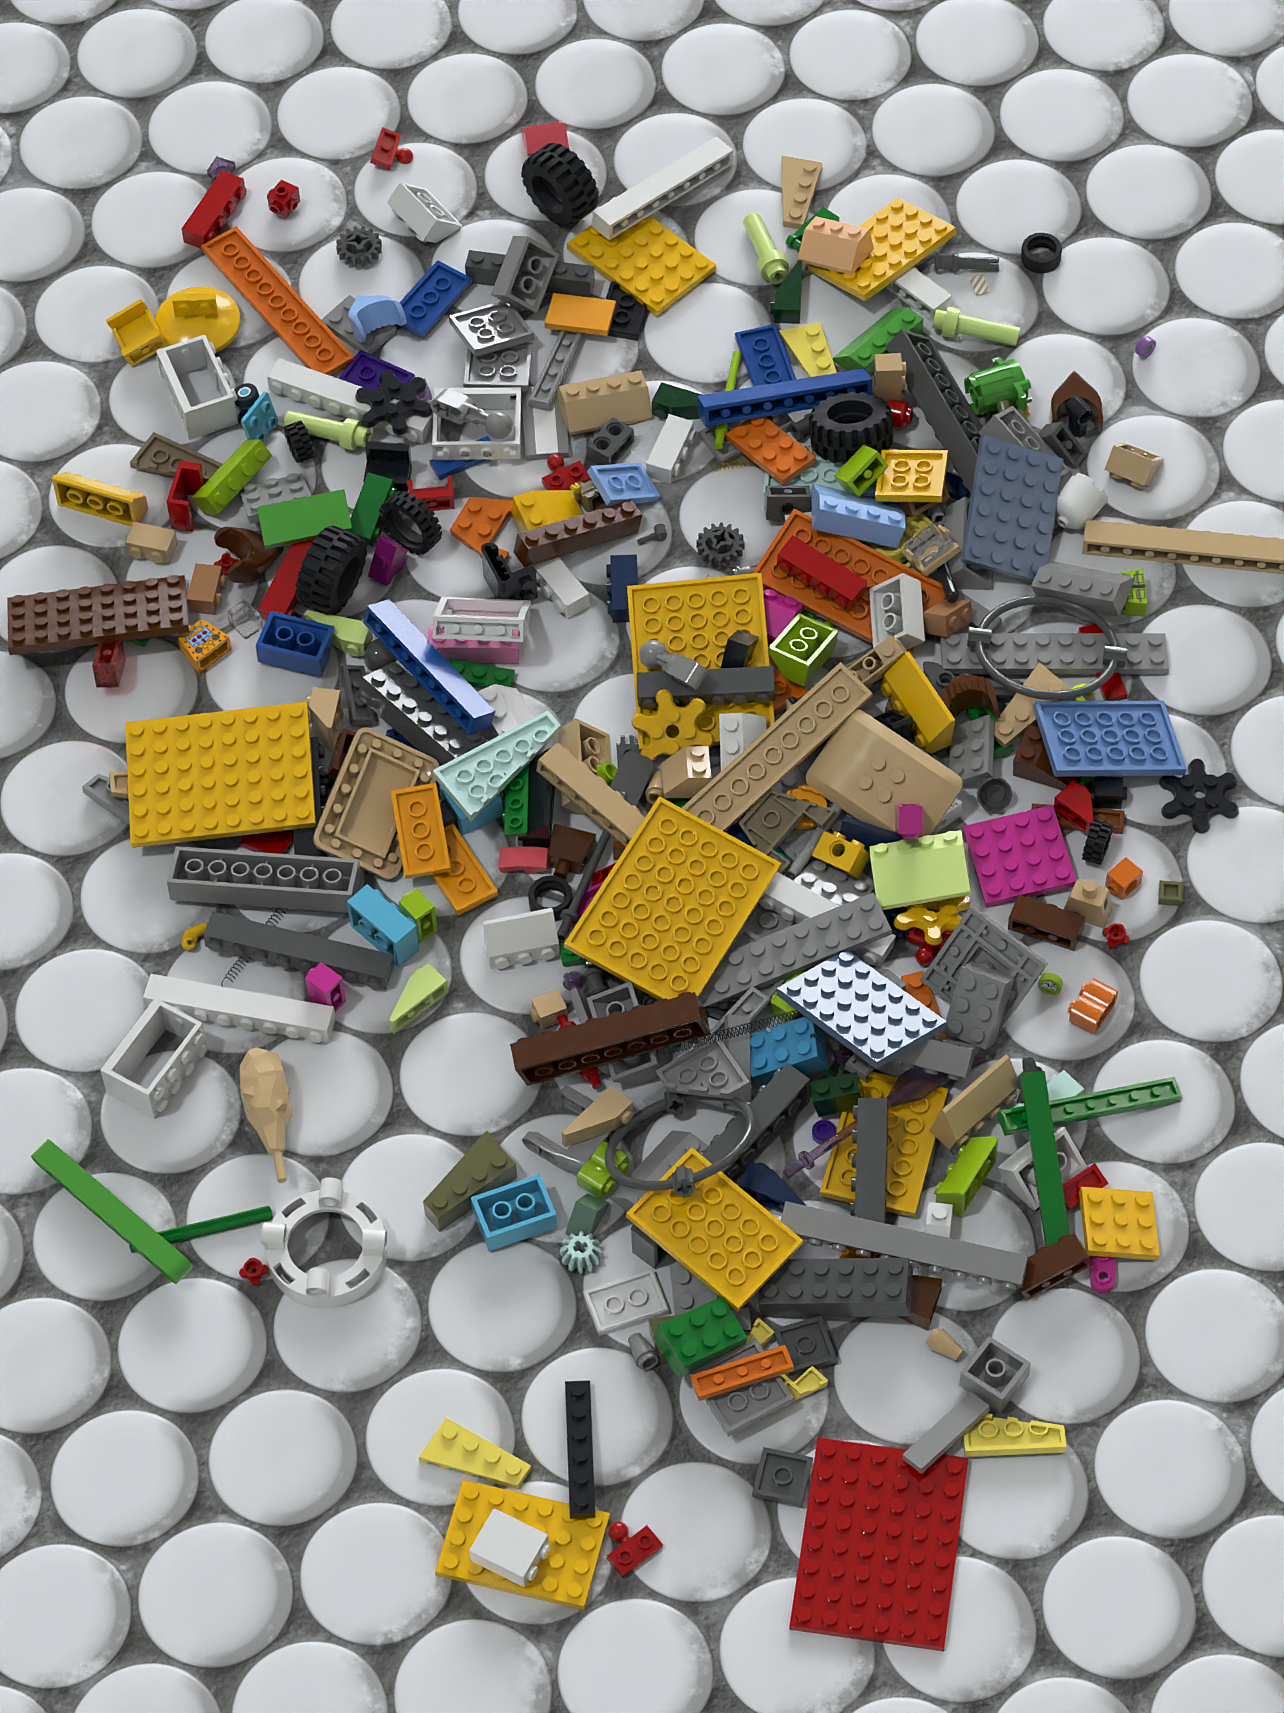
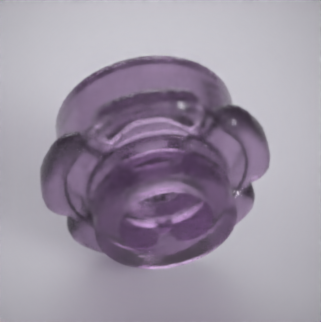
M571 971L563 976V986L569 991L574 988L581 990L586 983L582 974L578 971Z

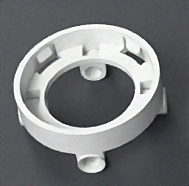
M322 1179L320 1190L308 1192L293 1199L276 1214L271 1223L264 1222L262 1226L261 1241L265 1245L269 1271L275 1284L286 1296L305 1306L335 1308L350 1304L367 1294L376 1285L385 1269L388 1252L387 1230H384L377 1212L360 1197L345 1192L343 1190V1182L339 1179ZM321 1212L339 1213L349 1217L360 1228L363 1235L362 1252L356 1263L347 1271L331 1276V1273L326 1269L311 1268L308 1274H306L292 1262L288 1253L290 1235L302 1220L313 1214ZM281 1265L285 1273L294 1281L289 1283L282 1274L279 1277L276 1273V1268ZM365 1271L369 1274L365 1280H362L350 1289L347 1286Z

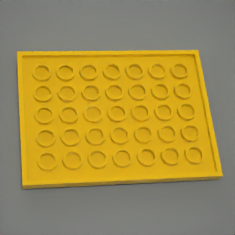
M762 573L627 586L636 714L642 713L652 716L658 710V706L652 709L639 707L637 700V673L663 671L662 667L657 669L647 668L640 661V648L649 640L662 642L666 646L669 655L680 653L706 669H721L727 639L737 630H741L759 637L747 667L770 666ZM755 701L745 704L724 703L718 706L705 704L706 709L704 713L697 719L698 728L714 736L713 746L720 745L719 714L747 713L766 716V730L775 723L773 701L768 703H758ZM673 724L669 725L666 733L669 737L675 738L679 734V728ZM638 730L640 752L648 745L649 737L646 732Z
M307 701L125 722L130 844L132 848L316 827Z
M659 796L564 943V948L623 981L631 982L634 987L658 1000L664 998L672 999L684 992H695L699 998L780 869L781 863Z

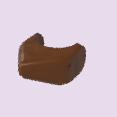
M1073 371L1053 394L1050 406V423L1059 422L1063 417L1068 416L1069 413L1065 409L1066 403L1072 397L1079 395L1094 412L1090 420L1094 422L1096 430L1102 431L1103 409L1101 398L1089 383L1076 371Z
M222 527L214 535V541L218 547L226 548L231 553H235L237 558H240V561L231 565L227 571L228 579L233 583L254 582L283 551L282 546L265 549L263 536L245 528Z
M962 673L942 690L941 699L954 719L960 712L971 707H982L989 710L995 719L1001 718L994 687L990 680Z

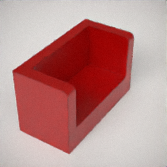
M447 476L448 486L413 489L412 479L408 480L409 495L412 493L416 496V499H422V504L426 503L429 506V511L455 509L452 476Z

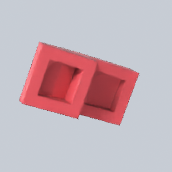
M542 847L502 848L499 854L498 869L501 873L522 869L526 874L547 871L549 849Z

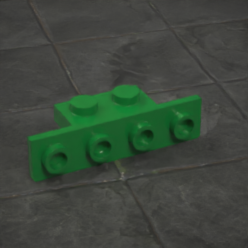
M529 763L505 787V791H503L505 809L502 810V816L505 823V837L528 835Z

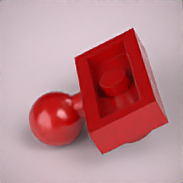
M382 127L370 163L390 170L394 157H397L401 164H409L413 160V153L408 148L397 149L401 134Z
M553 454L548 458L547 466L554 472L542 477V484L546 490H571L570 486L572 484L575 485L574 483L579 481L586 483L591 478L581 461L564 467L562 456Z
M913 927L907 941L922 947L915 954L917 963L922 966L931 964L934 960L933 951L939 953L953 932L949 930L942 933V942L939 945H930L924 939V931Z
M1095 1163L1062 1185L1067 1211L1080 1203L1079 1191L1081 1187L1103 1188L1109 1184Z
M615 1522L609 1527L608 1533L613 1541L621 1542V1545L608 1554L606 1559L623 1578L659 1551L663 1544L647 1525L630 1538L627 1525L623 1522Z

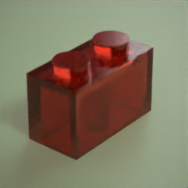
M123 641L98 644L92 664L96 688L119 687L126 662Z

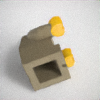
M591 480L586 483L579 481L574 483L575 485L572 484L570 486L574 498L579 500L583 509L587 512L607 507Z

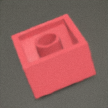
M558 121L521 127L527 154L533 155L548 143H559L569 148L565 122Z

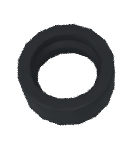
M1043 232L1029 235L1024 240L1021 249V260L1027 269L1036 273H1048L1059 266L1062 246L1058 238ZM1037 247H1044L1051 250L1054 254L1049 258L1040 259L1032 256L1029 251Z
M543 876L535 880L530 886L528 892L530 911L549 908L537 903V896L546 890L559 891L564 895V901L556 907H551L555 921H559L562 919L560 916L562 910L568 909L573 899L571 886L561 877Z

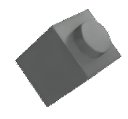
M1063 421L1046 424L1038 433L1059 458L1064 459L1063 463L1072 469H1075L1087 455Z

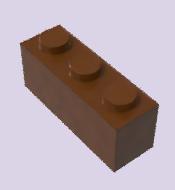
M1018 895L1009 915L1008 929L1075 951L1084 930L1085 916L1075 911L1058 908L1054 904L1036 901L1029 896Z
M1075 1233L1063 1235L1058 1239V1242L1050 1246H1043L1035 1254L1028 1257L1023 1287L1019 1289L1024 1297L1029 1300L1092 1266L1093 1264Z

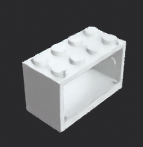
M205 334L156 350L161 379L189 440L238 424L237 415L240 411L235 404V401L238 400L234 388L230 389L229 377L227 373L222 372V362L219 357H215V347L212 341L208 342ZM207 366L221 397L191 407L177 376Z
M154 998L101 1068L106 1093L154 1119L159 1112L165 1109L171 1095L177 1093L185 1076H189L192 1073L197 1060L205 1055L208 1045L203 1023ZM165 1030L183 1038L184 1041L148 1089L128 1080Z

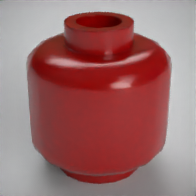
M889 400L887 404L892 412L893 429H905L907 425H911L913 408L909 406L908 402Z

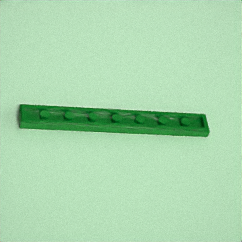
M1045 1071L1020 1074V1082L1045 1246H1050L1058 1242L1061 1236L1070 1233Z
M1170 1077L1049 1102L1053 1126L1180 1102L1183 1097L1175 1078ZM1024 1106L998 1111L997 1117L1005 1136L1028 1132Z

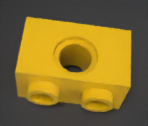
M824 831L811 856L858 879L870 857V853L864 850L865 845L854 839L852 842H848L845 840L846 836L836 831L833 834ZM845 849L843 855L839 856L841 851Z

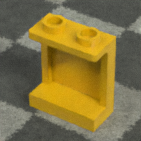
M143 299L132 303L130 306L106 319V323L111 328L122 349L121 352L131 367L155 354L156 350L168 346L153 314Z

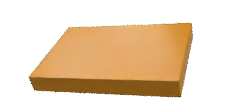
M553 293L544 323L545 328L608 336L616 309V301Z

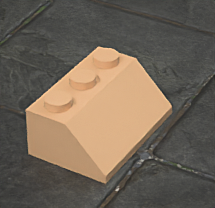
M815 216L804 230L798 260L805 264L852 275L874 249L870 229Z

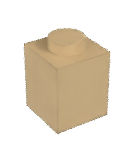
M558 989L531 999L532 1009L529 1010L534 1023L538 1022L542 1030L558 1024L557 1017L565 1014L568 1019L567 1007Z

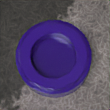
M820 1120L813 1125L812 1138L816 1143L828 1145L834 1141L836 1127L832 1122Z

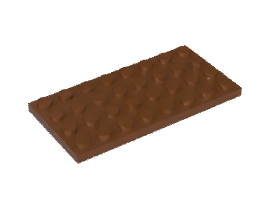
M171 575L165 578H149L141 581H126L124 583L103 584L102 586L94 587L84 586L79 589H61L55 592H38L32 595H15L7 598L9 655L189 632L185 575Z

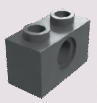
M809 485L765 486L764 510L766 520H785V515H790L793 509L802 513L811 511Z

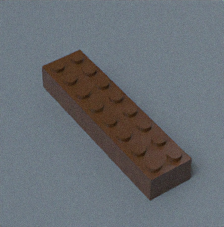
M684 992L672 999H659L654 1004L647 1006L637 1005L629 1011L613 1012L608 1017L600 1019L591 1018L583 1024L566 1025L561 1030L554 1032L545 1031L533 1038H520L515 1043H511L510 1047L515 1071L525 1084L530 1086L668 1047L670 1043L681 1042V1040H688L689 1038L711 1032L706 1010L696 993Z

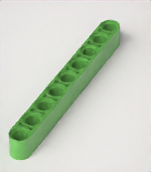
M47 1139L31 1155L33 1161L175 1285L193 1268L192 1263L51 1140Z

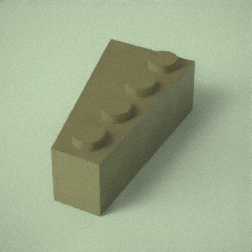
M488 1131L478 1139L423 1201L425 1216L439 1232L472 1210L471 1197L508 1185L517 1178L516 1163Z

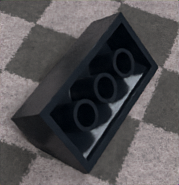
M549 749L536 755L529 763L528 835L518 836V841H522L523 847L550 848L555 786L536 771L538 760Z

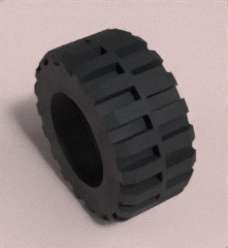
M548 143L525 160L521 169L522 182L534 205L550 221H554L557 225L573 226L596 208L599 201L597 183L592 177L590 169H587L585 166V162L582 159L580 160L574 151H570L567 146H562L559 143Z
M849 392V394L840 393L834 397L829 396L825 401L821 400L818 402L809 415L811 447L818 456L824 460L828 459L832 463L841 462V464H845L863 445L878 451L881 455L882 450H888L893 443L894 433L891 408L882 398H878L876 395H867V393L863 392L860 394Z
M329 526L320 531L318 537L313 540L311 547L308 548L297 575L298 580L295 585L297 587L295 594L298 601L326 615H335L340 612L342 607H345L348 603L349 598L352 597L353 591L357 587L363 573L367 556V545L364 539L337 526Z

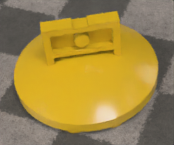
M191 287L172 294L160 305L155 317L168 346L205 334L208 342L212 341L216 353L226 348L235 339L241 324L240 312L235 301L226 293L210 287Z

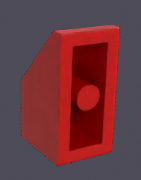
M1072 780L1055 796L1054 810L1088 835L1093 823L1091 793L1085 786L1079 785Z

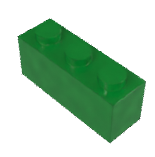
M369 472L365 478L350 520L353 529L351 533L362 537L366 545L373 547L375 540L378 541L382 532V528H380L382 519L379 518V509L389 497L397 492V489L392 479Z

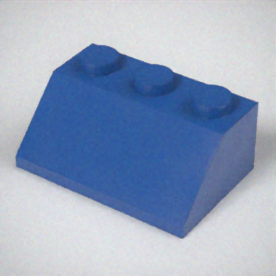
M270 611L255 645L258 662L322 677L329 661L335 627Z

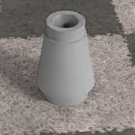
M641 1333L632 1334L628 1338V1342L636 1366L642 1370H649L656 1366L658 1363V1352L647 1342Z

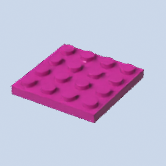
M1053 805L963 826L964 836L986 908L1016 901L1018 895L1034 897L1074 887L1076 877Z

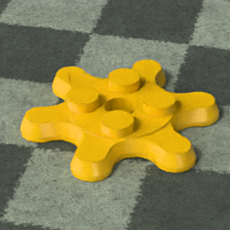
M662 689L656 694L658 710L654 715L647 716L638 713L631 719L634 729L648 734V745L641 750L640 754L650 758L652 762L660 755L671 757L685 746H708L710 748L714 744V736L709 732L701 731L697 726L698 717L706 709L705 702L698 698L693 699L686 707H678L673 701L672 693L669 690ZM673 724L679 728L677 737L671 738L667 735L666 729L669 725Z
M966 895L904 906L907 912L899 914L895 918L894 926L899 930H908L913 927L919 928L924 931V939L928 944L939 945L942 942V933L947 930H955L962 920L958 913L969 909L971 902ZM928 908H929L930 910H935V911H939V912L935 913V912H933V911H928Z

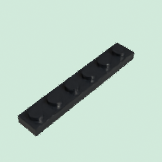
M590 1380L565 1381L570 1519L595 1518Z

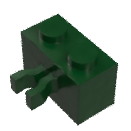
M843 1066L838 1067L839 1073L835 1077L831 1075L829 1069H826V1079L810 1082L812 1103L818 1117L853 1110V1105H858V1098H864V1091L857 1072L845 1074Z

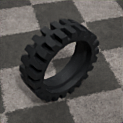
M398 491L389 497L379 509V518L382 519L381 524L386 526L384 530L390 533L389 537L391 539H395L403 548L408 549L409 553L424 555L441 539L442 531L440 530L442 528L440 524H437L439 522L438 518L433 517L435 513L433 510L429 511V506L426 503L422 504V499H416V496L412 493L409 495L406 491ZM399 511L409 516L416 523L422 535L412 530L405 523Z

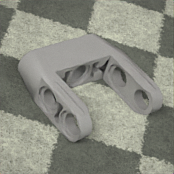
M564 1086L558 1094L565 1106L578 1115L594 1102L569 1086ZM616 1130L570 1145L567 1150L538 1132H527L522 1138V1143L530 1151L556 1167L577 1175L599 1145L604 1141L608 1143Z

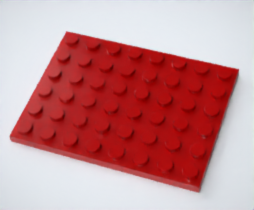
M818 1437L789 1630L944 1652L969 1458L943 1454L921 1474L903 1460V1454L907 1449Z

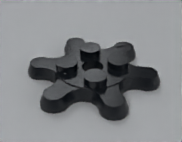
M385 370L380 376V387L376 389L359 388L355 394L357 402L368 404L371 408L361 419V423L365 428H373L379 422H388L391 424L394 434L403 435L408 431L407 419L414 415L429 417L433 413L428 402L417 399L418 394L427 387L426 382L421 377H415L407 383H400L392 371ZM389 399H390V400L396 399V400H399V402L396 403V404H395V403H389Z
M1193 759L1189 763V775H1183L1182 777L1174 775L1162 776L1159 780L1160 787L1170 791L1174 796L1172 801L1162 807V816L1166 819H1174L1179 815H1188L1193 821L1192 827L1197 833L1202 834L1209 830V818L1212 815L1221 814L1226 818H1235L1239 813L1236 803L1224 797L1227 790L1236 786L1235 776L1228 772L1219 777L1206 774L1205 764L1201 759ZM1200 790V792L1205 794V797L1197 798L1193 793Z

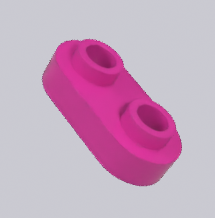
M1090 1256L1093 1264L1090 1266V1285L1092 1289L1101 1294L1110 1292L1115 1285V1257L1101 1258L1099 1256ZM1105 1276L1107 1279L1101 1280L1099 1277Z

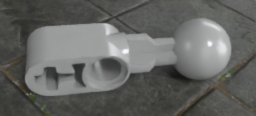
M448 388L444 389L430 403V407L436 415L457 424H463L464 422H471L476 425L482 424L485 426L489 436L495 439L506 438L513 429L512 419L507 413L495 411L490 415L486 414L483 409L477 407L472 398Z
M658 640L645 642L639 651L640 661L645 667L650 669L662 667V670L669 676L694 690L698 689L709 672L699 663L680 653L669 655L666 646Z

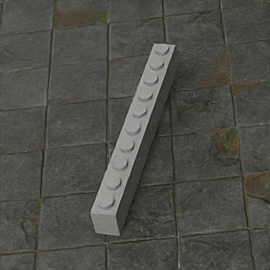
M785 1201L781 1222L801 1239L808 1240L807 1243L813 1246L822 1247V1244L832 1245L831 1249L839 1252H846V1249L854 1250L856 1255L870 1258L871 1254L880 1256V1258H909L912 1268L918 1269L920 1265L929 1267L928 1271L937 1274H943V1271L953 1273L952 1276L959 1279L967 1280L968 1276L977 1278L978 1283L991 1285L992 1282L1002 1284L1001 1287L1007 1290L1016 1291V1287H1023L1029 1260L1028 1255Z

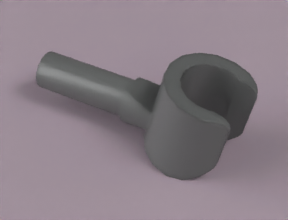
M655 525L654 533L638 539V545L654 539L664 541L667 537L665 525Z

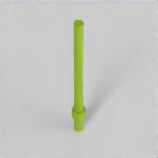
M738 350L734 351L732 355L725 391L734 390L741 359V352ZM727 423L719 424L715 427L714 434L716 438L714 447L716 449H722L724 438L729 429Z

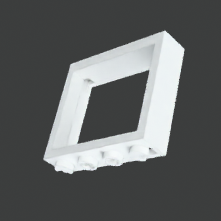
M521 387L448 388L472 398L480 409H515L514 441L440 442L441 417L433 412V460L521 459ZM434 388V398L446 388Z
M441 597L433 615L432 638L523 642L530 624L531 600ZM447 610H452V615L445 614ZM442 627H444V633H440ZM513 629L519 630L520 636H513Z

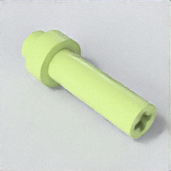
M751 213L744 218L743 225L759 257L757 268L764 280L770 281L772 284H780L788 275L789 263L784 253L776 250L760 215Z
M950 306L947 307V311L936 309L932 328L942 330L941 336L954 338L955 333L1011 346H1016L1020 327L962 315L959 308Z
M288 411L284 418V426L301 420L308 431V435L338 441L340 447L356 451L359 446L365 448L366 441L371 440V429L363 427L359 420L347 418L344 422H339L294 411Z

